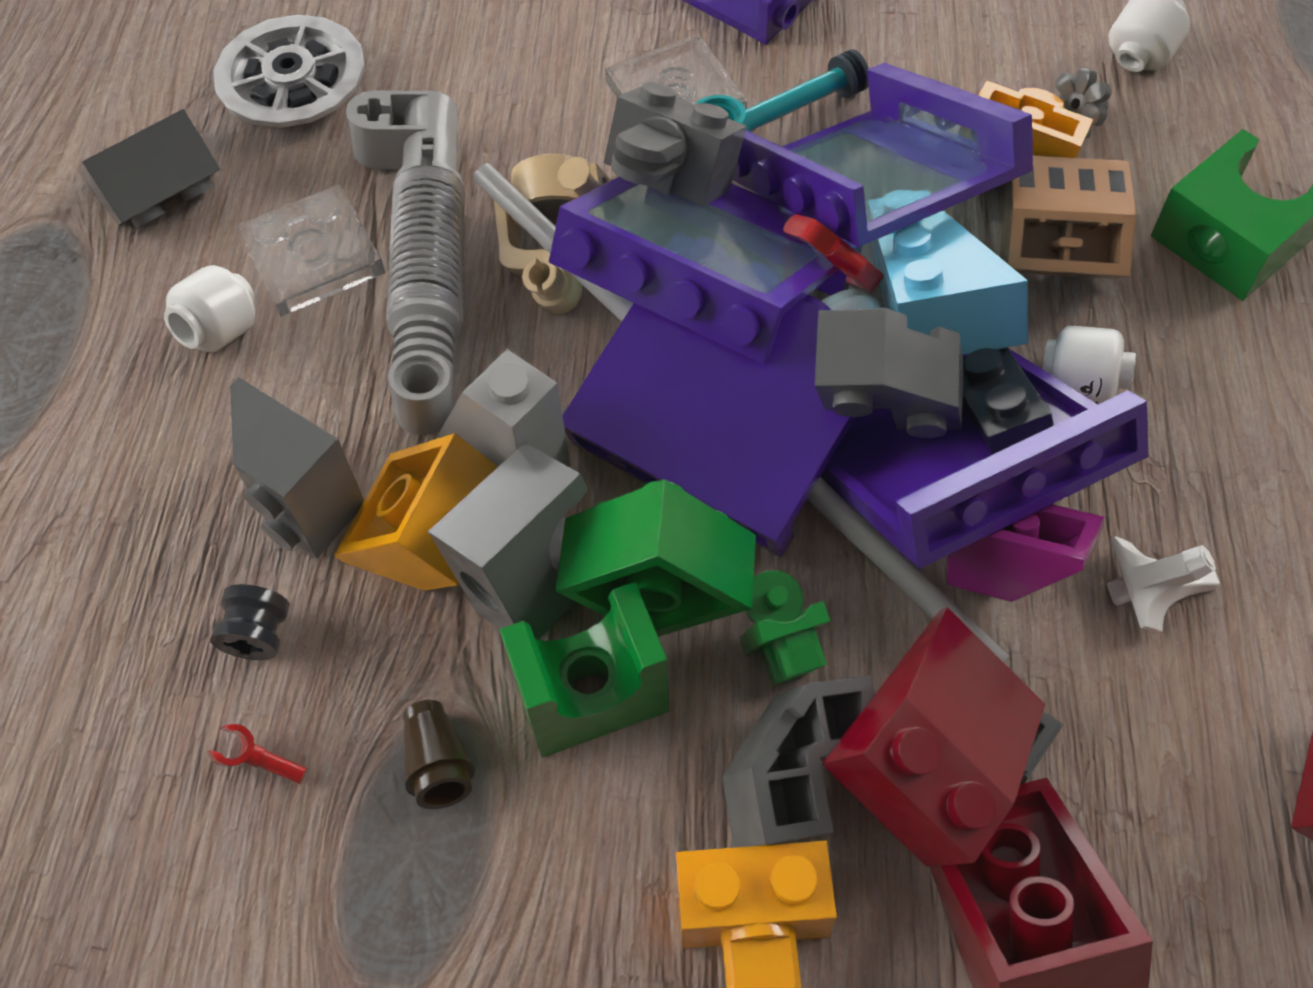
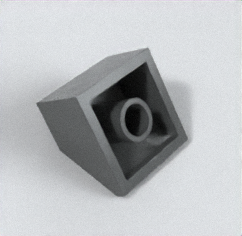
M182 109L81 162L78 172L117 225L130 219L137 229L165 213L160 205L162 201L179 193L184 202L214 187L208 177L221 169L187 113Z
M238 378L230 386L233 465L247 487L243 497L251 507L264 517L266 521L261 525V528L275 543L288 551L298 546L317 559L355 517L364 502L339 440L243 379Z

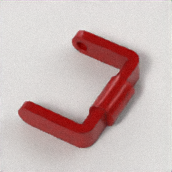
M794 214L783 227V232L788 236L807 242L846 274V282L856 289L872 294L885 276L848 243L813 218Z

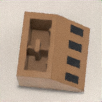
M1033 156V171L1006 183L1000 258L1018 273L1105 279L1129 277L1137 216L1130 161Z

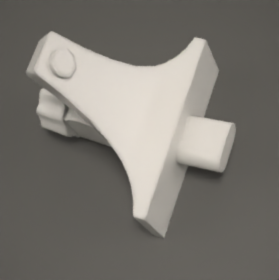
M1117 536L1110 538L1123 575L1107 583L1111 599L1116 606L1132 601L1140 628L1154 633L1163 632L1164 616L1171 605L1191 595L1215 591L1220 585L1215 571L1214 559L1209 550L1203 545L1157 560L1142 554L1129 541Z

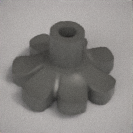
M1081 68L1076 77L1072 73L1060 75L1055 81V86L1062 95L1056 96L1063 100L1064 109L1093 119L1091 124L1093 126H1101L1107 118V100L1112 94L1110 85L1105 82H1096L1097 72L1088 68ZM1091 126L1088 130L1085 139L1089 138L1091 135Z

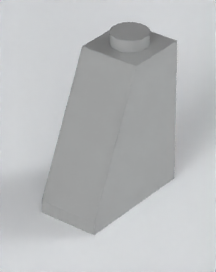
M508 349L462 392L438 434V438L456 433L498 467L525 442L564 465L570 466L557 382Z

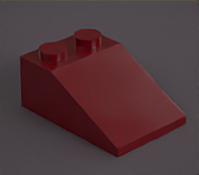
M945 607L938 611L826 757L822 765L926 867L975 863L1015 803L1045 703L948 607Z
M1047 777L1020 784L1014 805L975 863L929 866L973 988H1149L1153 941Z

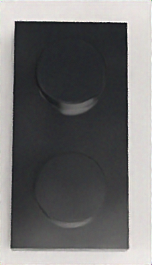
M1008 347L978 349L963 357L962 405L992 455L1054 426L1051 411Z

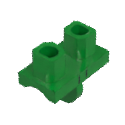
M779 570L763 571L754 576L752 609L745 611L749 620L754 625L739 637L745 656L761 651L772 686L810 674L814 670L827 665L816 630L830 622L824 601L812 604L802 611L804 599L801 587L792 576Z

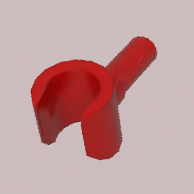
M229 724L220 727L221 730L236 734L241 740L242 748L240 753L233 759L226 758L219 752L208 750V755L214 763L229 767L240 765L244 762L255 768L260 767L301 784L307 772L306 767L268 752L266 748L254 744L253 735L243 725Z

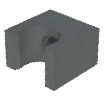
M526 442L435 524L428 533L479 615L499 629L525 621L530 624L534 638L539 640L576 603V601L556 592V584L566 518L564 515L570 508L582 500L588 489L580 473Z

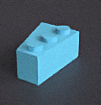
M927 196L921 198L898 197L889 200L883 205L868 207L870 222L927 198ZM940 211L872 241L874 266L885 275L879 285L886 308L907 315V328L930 335V331L939 326L960 333L963 355L983 348L1000 349L1028 344V280L945 211Z

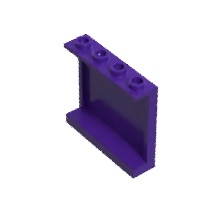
M674 239L668 248L669 251L759 292L768 293L778 286L771 277L763 272L749 269L745 273L727 264L721 254L706 245L697 244L693 248ZM807 295L782 316L768 361L762 364L633 303L563 413L565 434L574 445L646 484L666 479L681 486L688 494L714 510L725 513L729 519L755 534V544L782 558L794 538L791 528L793 521L855 417L838 415L833 410H825L815 388L818 313L821 310L831 309L815 297Z
M1008 348L1051 411L1054 426L992 455L963 405L962 430H946L945 435L936 438H919L909 435L907 430L897 431L891 409H873V412L867 416L855 417L820 477L918 569H921L1149 457L1147 401L1127 390L1109 400L1096 404Z

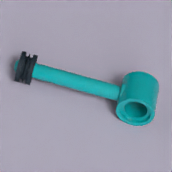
M850 49L829 60L828 72L748 109H745L739 100L727 95L707 96L695 104L707 103L721 107L728 112L729 119L746 125V130L751 132L834 92H837L843 98H849L866 90L869 87L867 73L869 67L864 57L857 50Z

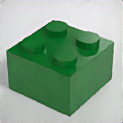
M666 479L650 482L643 488L610 501L599 502L592 508L565 518L556 592L606 616L611 608L608 599L610 592L613 589L636 582L657 636H663L752 609L756 535L729 519L725 513L714 510L688 494L681 486Z

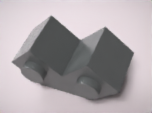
M887 308L819 311L815 388L824 409L833 410L834 413L847 417L867 416L873 412V409H891L897 431L907 430L909 435L919 438H936L945 435L946 430H962L963 353L960 333L940 326L931 330L930 335L907 328V315Z
M871 675L808 683L772 698L722 775L734 848L767 845L834 833L821 761L826 759L875 695Z

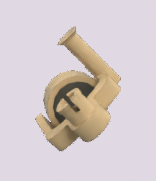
M566 154L532 156L520 161L512 168L511 184L555 226L560 206L611 181L597 163L589 164L582 157ZM494 200L499 260L501 264L511 273L522 277L525 287L532 292L535 301L545 310L552 314H564L571 311L581 299L582 284L570 272L549 263L550 253L545 248L537 250L519 249L520 230L523 227ZM613 201L594 211L591 215L610 224H615L621 219L623 210Z

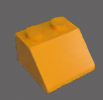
M456 433L390 453L334 556L343 563L423 591L458 585L459 582L428 531L498 466Z

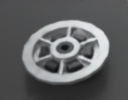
M292 15L268 19L242 31L222 50L213 69L215 92L231 114L254 125L283 128L312 123L338 110L357 91L365 71L361 44L346 27L324 17Z

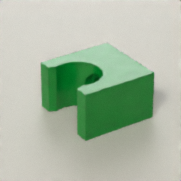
M1241 129L1170 189L1150 235L1242 301L1248 298L1313 239V184L1307 193L1296 199L1278 200L1267 198L1254 192L1244 183L1242 175L1257 147L1259 139L1244 129Z
M636 582L613 589L608 596L611 604L610 612L593 627L574 636L559 640H538L534 638L530 624L525 621L499 629L515 683L541 758L670 712L667 658ZM589 676L600 677L607 682L601 690L591 694L579 693L573 689L579 680Z

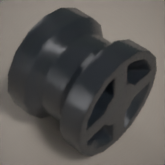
M237 584L225 588L220 604L225 611L223 621L214 625L210 643L213 647L226 654L243 659L269 660L276 657L280 644V639L276 635V629L278 624L286 620L290 606L288 600L277 592L255 585Z

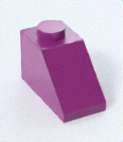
M1051 504L948 555V585L1009 602L1020 599L1083 571L1104 527L1105 516Z

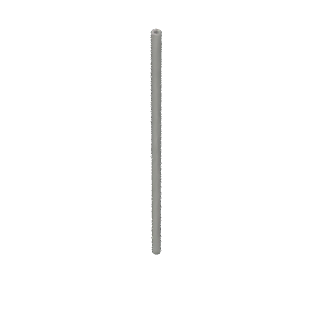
M489 163L481 165L474 173L473 180L550 253L556 226ZM572 274L621 322L623 321L633 302ZM821 477L818 479L807 500L930 618L933 619L940 609L948 607L1003 663L1010 657Z

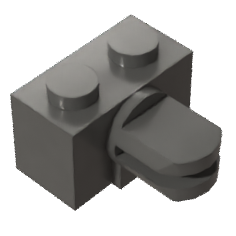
M646 82L641 87L617 96L603 162L611 166V170L617 176L636 184L646 185L667 195L674 193L701 206L708 205L730 191L747 128L746 125L729 119L728 112L716 105L707 103L694 105L677 98V92L673 88L661 83Z

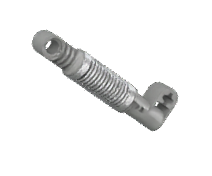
M367 91L354 96L346 107L354 158L359 164L367 168L400 169L395 175L392 191L386 305L387 329L394 338L393 364L390 366L388 373L396 422L403 430L414 435H432L441 431L454 408L453 342L460 336L463 322L465 190L461 175L457 172L459 111L456 103L449 96L441 92Z

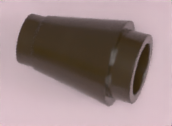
M422 700L410 705L403 713L406 791L410 795L415 796L417 804L425 809H442L455 805L471 793V779L474 776L475 767L445 713L441 702L437 700Z

